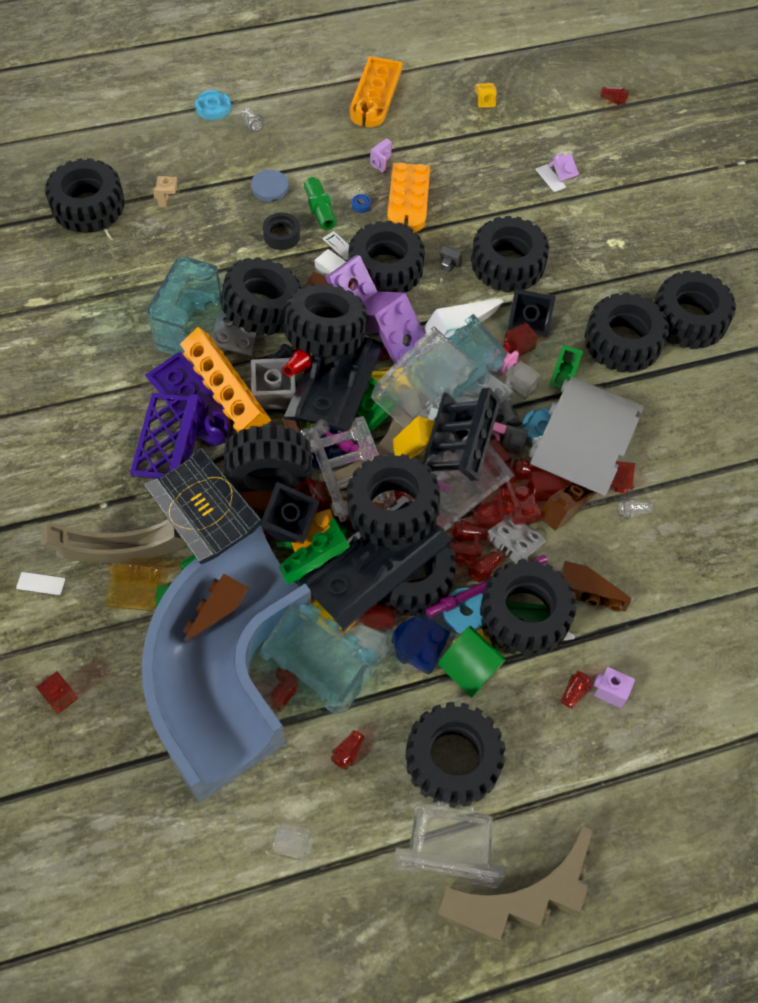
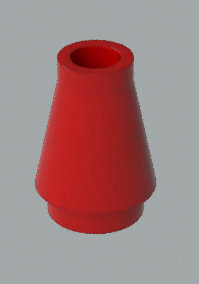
M301 350L295 351L287 364L283 366L284 374L292 377L299 372L309 369L312 363L311 354Z

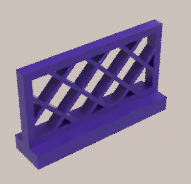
M159 393L151 394L130 471L131 476L159 479L165 474L159 473L157 468L164 463H169L170 472L190 459L205 403L199 395L190 394L187 397ZM157 400L166 401L168 404L158 412L155 409ZM181 402L186 403L185 409L177 414L174 407ZM172 410L175 416L164 423L161 416ZM159 419L162 425L152 432L150 430L151 423ZM179 421L181 424L180 430L172 434L168 427ZM166 430L169 437L159 443L155 436ZM153 439L157 446L146 452L144 449L145 443ZM173 441L175 449L167 455L163 447ZM160 450L164 457L154 464L150 456ZM147 459L151 467L145 471H138L140 463Z

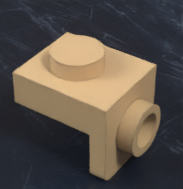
M157 177L156 187H154V199H157L159 207L167 208L168 195L176 193L177 177Z

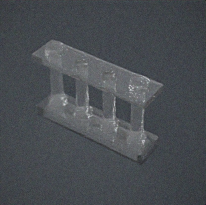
M364 416L355 418L349 431L320 439L316 429L312 431L310 440H308L310 451L316 455L333 500L332 510L334 515L339 516L341 522L345 521L348 516L347 501L343 500L339 489L348 487V481L353 475L336 480L331 468L360 459L362 461H367L368 459L372 461L375 456L379 455ZM350 439L357 440L360 447L358 451L331 459L327 458L323 447ZM393 490L386 491L376 496L372 502H381L384 504V509L390 507L395 502L396 497Z

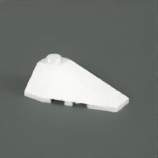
M500 298L436 309L424 326L423 332L429 340L451 342L492 316L504 301Z

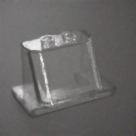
M435 802L434 805L416 804L409 850L396 848L392 870L419 874L420 869L472 878L471 884L498 889L504 880L506 867L490 865L493 817L476 813V810L470 807H460V810L450 808L449 804Z

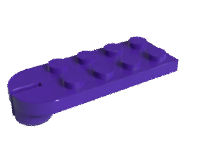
M180 351L145 375L159 394L187 397L190 394L199 395L205 403L197 438L202 443L209 446L221 445L227 442L224 433L231 438L237 432L233 427L234 421L224 414L223 405H220L213 398L214 392L203 384L204 378L195 372L193 365ZM181 402L174 407L177 414L185 409L186 403Z

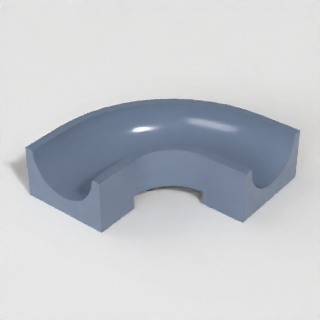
M259 526L252 534L215 559L203 564L194 559L186 566L161 598L146 634L142 658V682L147 709L167 753L198 803L285 745L283 726L251 681L249 669L255 651L266 638L270 636L273 640L312 615L311 591L306 584L298 586L295 582L289 585L286 583L278 567L280 563L265 538L262 526ZM224 573L249 588L233 615L189 643L183 641L187 635L183 630L190 619L195 621L199 615L195 610L202 598L208 600L211 595L208 589L214 578L220 580Z

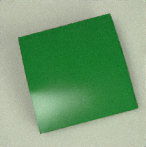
M470 625L450 646L437 664L473 698L479 693L488 679L495 675L506 659Z

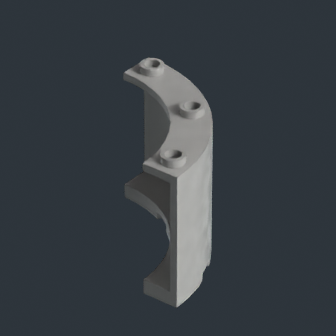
M571 377L570 380L564 381L561 388L563 393L558 403L553 402L548 414L552 416L538 446L534 444L529 454V457L532 458L530 464L606 496L619 465L616 464L618 456L623 458L644 406Z

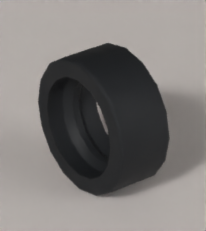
M283 212L268 216L263 223L265 243L276 250H286L294 247L300 239L299 221L295 216ZM276 227H288L293 230L290 234L284 236H277L271 233Z

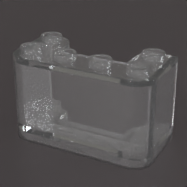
M433 326L382 376L375 385L371 398L405 429L417 416L427 418L430 415L428 412L432 406L435 408L439 406L443 393L447 391L452 393L458 385L461 386L473 371L474 367L472 365L474 361L440 330Z
M490 444L487 448L479 481H470L460 470L439 471L437 479L440 486V510L436 524L444 531H447L452 527L451 524L456 523L503 483H506L515 476ZM456 450L453 454L451 451H448L444 454L442 462L460 461L464 450ZM404 492V495L408 499H410L412 502L415 501V499L412 496Z

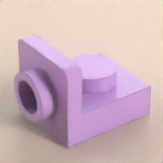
M387 138L371 149L370 164L382 173L386 171V162L391 157L392 142Z

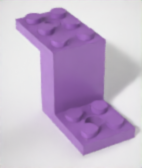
M355 255L325 276L328 284L333 287H343L346 291L350 290L348 283L350 279H353L355 285L350 291L355 296L358 295L361 298L368 312L365 332L379 333L397 369H403L431 347L406 293L377 292L360 255ZM404 335H407L408 342L404 346L402 340Z

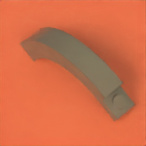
M168 519L148 528L121 533L84 532L48 521L41 525V547L55 550L57 557L75 561L94 563L139 561L162 556L187 546Z

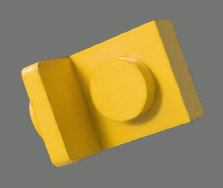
M475 84V92L478 95V107H495L496 87L494 84Z

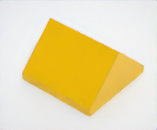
M417 416L393 439L395 455L401 456V454H406L412 459L422 452L428 445L435 421Z

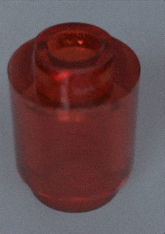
M375 605L359 618V622L364 623L366 627L386 633L387 629L392 630L396 616L392 615V609Z

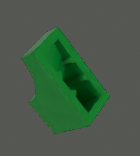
M563 344L549 385L561 389L565 380L575 377L584 351Z

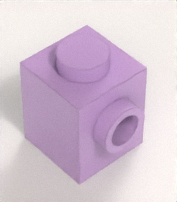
M607 666L603 674L598 673L593 686L597 687L594 696L622 708L629 697L635 679Z

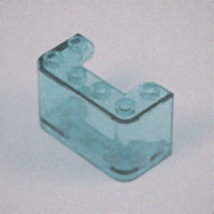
M180 257L173 263L146 311L154 344L158 350L173 355L179 351L183 354L185 351L180 343L187 338L185 326L194 309L205 310L206 305L210 303L219 305L221 288L217 265L189 257Z
M304 603L290 604L257 653L266 661L272 657L273 660L278 662L277 665L280 668H287L321 695L319 699L322 701L328 700L325 707L334 715L347 712L380 664L379 654L369 647L366 649L359 644L360 640L355 635L349 632L345 634L339 629L340 626L332 618L326 619L321 615L322 611L317 606L311 603L309 605Z

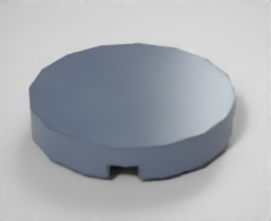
M264 170L253 176L251 189L253 195L259 200L272 202L275 199L277 201L281 200L287 195L289 184L287 177L280 171Z

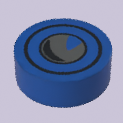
M358 194L352 198V209L355 212L365 213L370 209L371 199L367 195Z

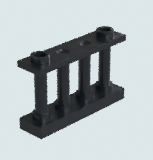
M490 387L481 388L477 401L457 403L447 392L443 393L421 464L428 465L431 468V473H434L436 477H438L439 471L460 470L470 481H479L501 401ZM475 410L472 420L454 422L456 412ZM469 430L466 440L448 442L451 431ZM464 450L460 461L442 462L445 451Z

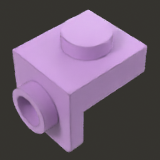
M563 153L558 154L548 164L549 168L555 167L560 182L579 175L572 154L565 156Z

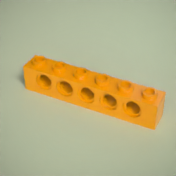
M197 327L180 343L185 351L183 355L190 362H193V369L204 378L203 384L214 392L213 398L220 405H223L224 414L234 421L233 427L237 432L242 429H250L251 426L257 425V427H261L271 421L207 332Z

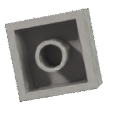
M290 358L251 360V390L263 409L288 408L296 391L295 375L288 377L283 372V366L287 364Z

